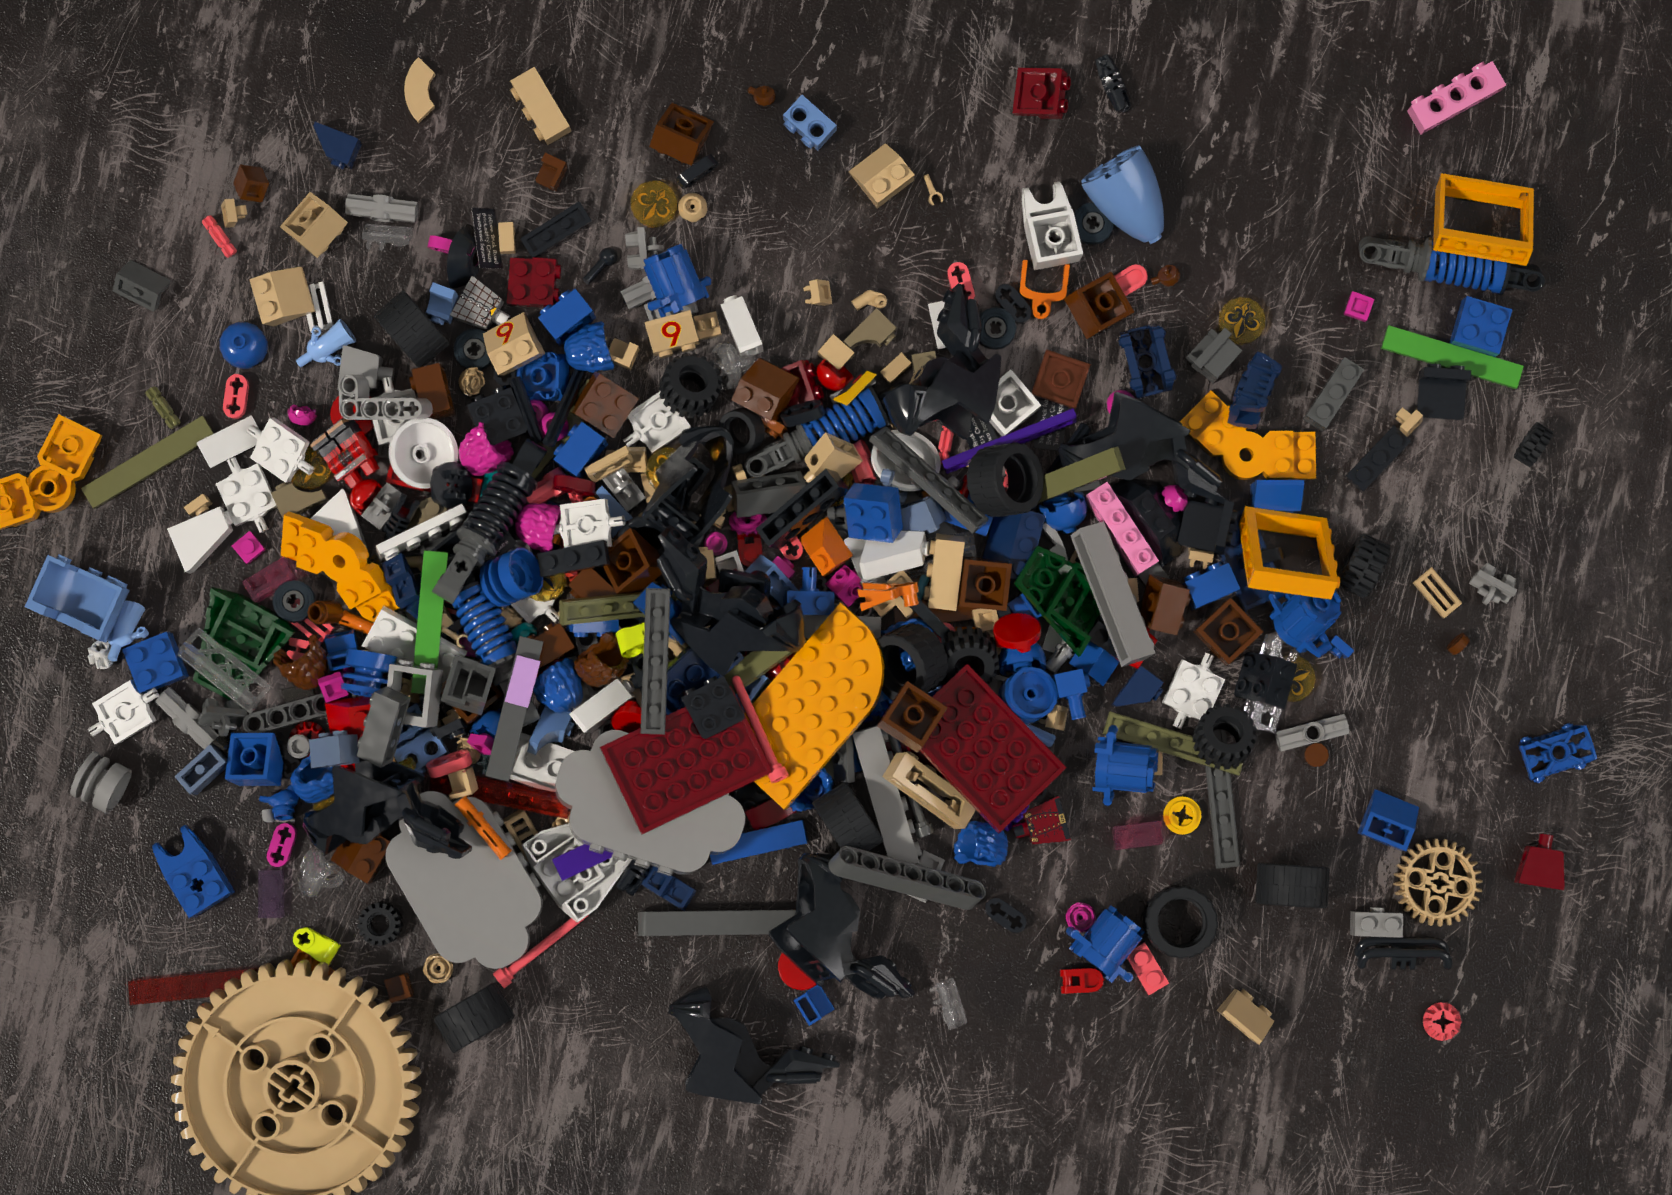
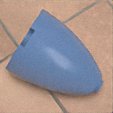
M1140 145L1117 154V157L1105 164L1099 165L1081 180V185L1091 201L1119 229L1144 243L1149 242L1152 244L1162 237L1161 233L1164 231V210L1161 192L1153 168Z

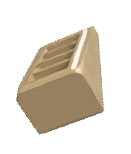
M521 808L504 818L503 821L528 862L522 848V840L532 834L535 836L538 834V831L525 809ZM521 818L525 820L514 827L512 826V823ZM526 826L529 827V830L523 832L520 835H517L516 832L520 831Z

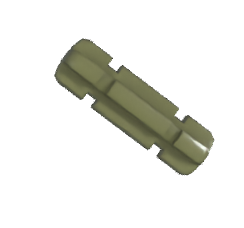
M153 386L145 392L149 400L153 401V406L160 416L165 419V423L169 428L173 429L181 423L177 415L173 414L174 411L165 398L160 396L161 392L157 387Z

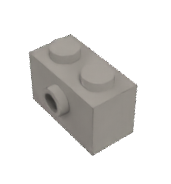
M1370 907V912L1351 911L1350 935L1403 937V913L1384 912V908Z

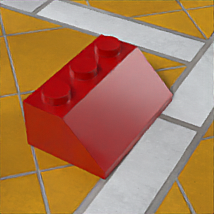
M360 696L325 702L330 733L347 730L348 735L357 734L359 740L365 728L363 725L364 719L371 707L369 703L370 697ZM355 764L341 766L355 771Z

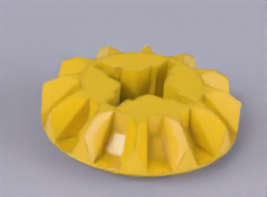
M1176 797L1169 801L1163 810V820L1172 832L1182 835L1188 834L1199 826L1201 810L1198 804L1191 798ZM1185 805V814L1192 817V819H1183L1179 826V817L1172 814V812H1180Z

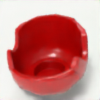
M826 359L822 360L817 366L816 373L824 387L833 391H840L854 378L845 367L838 370L830 362L824 363Z
M374 479L360 481L351 491L349 496L350 505L357 513L362 515L380 492L379 488L382 489V486Z

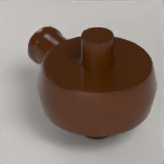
M750 86L748 88V93L753 95L754 101L758 105L767 106L775 100V92L771 87L761 86L754 88Z
M1166 265L1161 268L1157 277L1151 278V282L1153 285L1161 283L1166 287L1173 286L1179 281L1180 272L1174 265Z

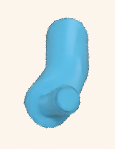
M926 574L921 575L918 582L919 592H917V597L920 600L923 599L925 586H927L930 579L926 577Z

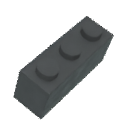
M1344 357L1312 403L1303 420L1323 432L1360 378L1364 369Z
M801 471L731 481L732 505L737 518L765 513L771 514L776 512L804 488L806 483Z
M387 686L372 694L369 702L371 707L363 722L365 726L363 735L359 738L357 744L359 748L357 757L381 768L393 762L411 697Z

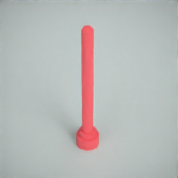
M738 675L733 676V686L772 770L768 777L771 783L779 782L787 778L789 774L785 766L782 767V764L778 763L741 678Z
M570 918L508 968L504 967L503 969L499 968L493 973L494 977L503 988H506L512 983L513 975L585 918L578 923Z

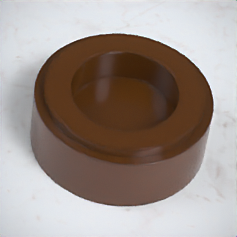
M1461 633L1449 643L1446 649L1452 655H1457L1468 645L1470 639L1464 633Z
M1320 743L1310 744L1304 751L1306 763L1313 767L1324 765L1329 757L1327 748Z

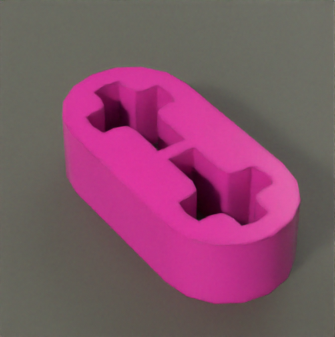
M430 235L427 248L448 254L452 239Z
M282 823L276 827L267 852V861L270 865L282 867L288 863L297 838V830L294 825ZM288 827V832L292 833V835L287 837L284 844H282L283 835L280 834V831ZM281 846L283 847L281 855L284 856V859L276 863V858L272 857V855L277 853Z

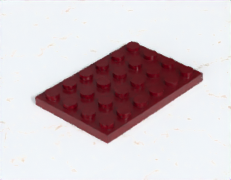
M968 664L933 696L934 699L948 708L919 751L999 834L1067 767Z
M729 686V687L731 688V690H732V692H733V694H734V696H735V698H736V700H737L739 706H740V703H739V701H738V699H737V697H736V695H735V693H734L732 687ZM686 707L666 716L665 734H641V728L600 747L641 835L772 773L745 714L741 722L708 739H703Z

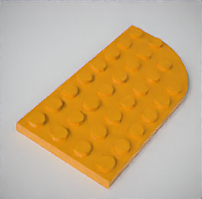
M842 603L833 610L804 646L752 704L778 763H781L782 767L785 766L789 774L787 778L776 783H771L768 775L754 782L785 810L868 717L881 695L884 681V661L876 637L871 629Z

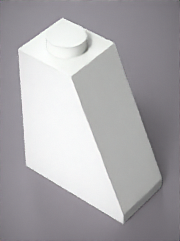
M733 295L724 299V303L720 304L741 359L743 360L763 352L762 342L743 297L737 298V295Z
M341 489L310 519L329 525L334 531L333 536L341 532L355 535L367 548L355 510L350 505L349 494L344 489Z
M217 507L167 529L186 573L191 574L195 572L233 531L231 524L234 522L228 510L225 511L222 507Z
M901 531L893 543L866 540L859 563L863 580L922 566L925 557L929 556L930 542L926 541L925 532Z
M617 678L569 715L584 733H593L609 720L620 706H624L626 701H632L636 697L632 693L635 689L627 679L623 681Z

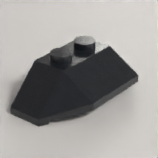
M1123 479L1111 487L1156 555L1161 567L1181 554L1182 546L1178 544V537L1183 514L1181 511L1174 512L1173 507L1166 505L1165 496L1161 494L1164 488L1160 482Z

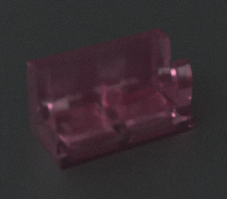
M281 557L266 568L243 580L242 583L253 602L259 603L275 593L277 588L283 583L298 578L286 558Z
M1161 821L1113 826L1112 833L1115 850L1162 844Z

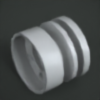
M93 751L78 769L71 786L70 795L75 798L81 796V801L83 802L89 801L94 796L93 807L109 814L123 796L130 781L132 770L119 763L113 764L108 770L110 759L107 757L101 759V754Z

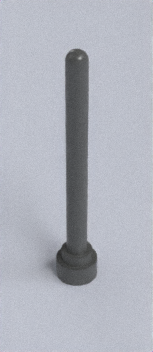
M887 733L894 756L896 753H902L899 740ZM908 796L916 823H914L916 838L934 833L932 823L925 819L921 805Z

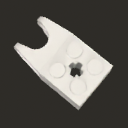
M1054 182L1053 201L1048 204L1037 202L1029 188H1023V222L1034 270L1079 262L1083 255L1074 212L1071 209L1062 184ZM1052 237L1057 243L1051 242L1049 238Z

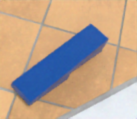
M800 820L743 833L736 845L729 851L719 855L710 854L711 863L713 865L808 843L804 821Z

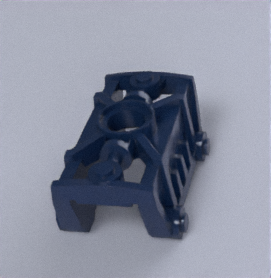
M1157 324L1120 332L1121 337H1119L1118 342L1119 346L1124 348L1132 377L1129 385L1132 390H1135L1136 399L1171 391L1174 380H1176V372L1174 369H1171L1163 339L1166 335L1165 329ZM1149 329L1152 340L1149 350L1147 344L1143 345L1142 341L1144 330ZM1129 334H1131L1132 338L1138 343V346L1135 347L1136 352L1133 350ZM1146 355L1150 357L1152 361L1150 367L1142 368L1139 365L1138 360L1141 356ZM1154 372L1161 376L1164 389L1160 390L1157 384L1153 383L1152 377L1155 376ZM1141 373L1143 375V379H1147L1148 382L1145 394H1143V385L1140 377Z
M1258 351L1251 359V362L1249 361L1248 369L1243 372L1234 393V402L1229 408L1228 423L1233 426L1248 429L1257 428L1261 419L1259 416L1260 412H1264L1268 403L1267 397L1271 394L1274 387L1273 382L1281 372V364Z

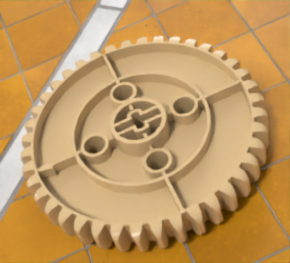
M307 959L299 961L295 969L290 960L281 961L276 969L271 963H265L260 966L258 973L253 969H248L241 974V980L231 978L224 984L225 990L216 989L210 994L211 1003L205 1002L198 1006L197 1013L200 1018H193L187 1022L186 1028L191 1034L181 1037L178 1041L181 1049L187 1052H182L173 1058V1063L183 1069L171 1076V1083L182 1086V1089L171 1095V1100L174 1103L183 1104L184 1107L174 1114L175 1120L188 1122L189 1126L183 1129L180 1134L183 1139L194 1137L196 1143L189 1149L191 1155H198L203 1152L206 1157L200 1165L201 1168L205 1171L215 1166L218 1170L214 1176V1181L218 1184L227 1177L232 1180L229 1186L231 1193L236 1194L243 1187L247 1189L246 1195H350L351 1189L359 1193L367 1187V1179L376 1181L382 1175L381 1167L388 1168L394 1163L395 1156L393 1152H400L405 1147L406 1142L402 1136L410 1134L414 1128L413 1123L407 1118L413 1117L419 1112V1106L409 1100L421 1094V1087L410 1083V1081L416 1079L421 1074V1069L408 1065V1062L413 1060L418 1053L416 1049L404 1048L403 1044L412 1037L410 1031L397 1032L396 1027L403 1020L402 1016L398 1014L388 1017L386 1012L390 1009L392 1003L389 1000H384L377 1004L374 1001L378 993V989L375 986L365 992L361 991L363 978L359 975L346 982V970L340 967L330 976L328 975L329 967L326 962L319 963L311 971V964ZM318 1037L325 1038L330 1043L331 1051L329 1054L322 1053L317 1049L316 1040ZM251 1049H257L263 1054V1065H257L251 1060ZM294 1079H297L300 1082V1084L297 1087L298 1090H295L292 1087L295 1083ZM330 1104H335L341 1108L343 1112L342 1120L333 1119L329 1115L328 1106ZM263 1116H269L275 1121L276 1131L266 1130L262 1124Z

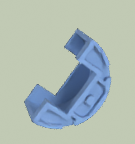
M58 554L57 558L47 555L25 604V608L62 622L81 631L83 634L106 643L130 591L127 589L128 584L109 575L107 579L102 578V572L89 567L88 571L70 564L71 559Z

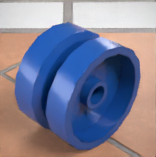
M1029 667L1023 668L1007 678L1000 686L998 696L1026 725L1036 722L1053 710L1057 703L1058 691L1056 683L1048 673L1039 668Z

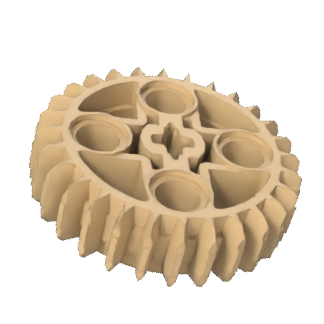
M1433 839V845L1430 844L1429 840H1424V847L1416 843L1417 851L1408 849L1410 857L1401 856L1405 864L1396 865L1401 869V873H1394V876L1400 878V881L1393 883L1395 886H1400V890L1396 891L1395 895L1403 896L1398 903H1407L1403 910L1405 912L1413 910L1411 918H1416L1420 915V923H1424L1426 918H1428V925L1430 926L1434 924L1435 920L1437 926L1440 927L1443 926V920H1445L1447 925H1452L1451 918L1460 922L1459 914L1461 913L1467 917L1469 914L1465 909H1475L1471 901L1480 900L1474 896L1475 892H1482V889L1476 887V884L1482 883L1483 880L1476 879L1475 876L1480 874L1481 870L1473 869L1478 862H1469L1472 854L1463 855L1465 847H1460L1456 850V842H1452L1448 847L1447 839H1443L1441 845H1439L1438 839ZM1441 852L1447 856V862L1443 866L1437 862V856ZM1430 854L1427 869L1413 867L1418 859ZM1455 859L1461 863L1467 877L1452 874ZM1435 868L1439 870H1446L1445 873L1434 872ZM1414 871L1420 876L1419 882L1415 885L1409 880L1410 874ZM1439 878L1445 885L1437 887L1431 880ZM1462 880L1466 883V890L1460 894L1456 889V885ZM1409 888L1423 891L1421 907L1412 898ZM1430 892H1433V893H1442V894H1441V897H1440V896H1437V895H1430ZM1448 896L1463 898L1455 908L1446 911ZM1433 899L1439 903V908L1434 913L1429 910L1428 906L1429 902Z

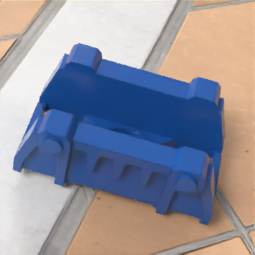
M1567 723L1562 726V729L1534 738L1529 736L1523 737L1518 745L1529 779L1537 783L1542 782L1546 776L1574 767L1578 770L1583 769L1587 766V763L1597 759L1587 725ZM1585 733V737L1578 744H1574V742L1568 743L1572 735ZM1557 745L1565 750V755L1561 759H1556L1552 753L1553 748ZM1534 747L1546 749L1537 757L1535 755H1526L1525 750ZM1580 748L1590 750L1591 754L1581 757L1572 756ZM1539 761L1549 762L1546 768L1532 772L1531 769Z

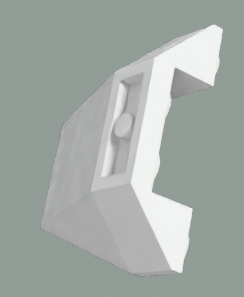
M569 823L539 832L522 844V848L531 869L558 907L578 923L598 908L632 859L627 858L626 861L610 858L562 881L552 859L583 845L573 836Z

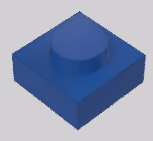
M1337 635L1332 636L1329 640L1332 645L1330 652L1339 659L1341 657L1346 659L1354 652Z

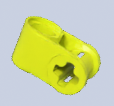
M644 623L617 631L616 637L623 658H632L643 653Z
M308 927L297 930L293 936V943L297 948L306 952L320 963L326 962L328 966L341 946L331 938L321 935ZM308 933V939L310 940V943L306 942L302 944V938L299 937L300 934L303 935Z

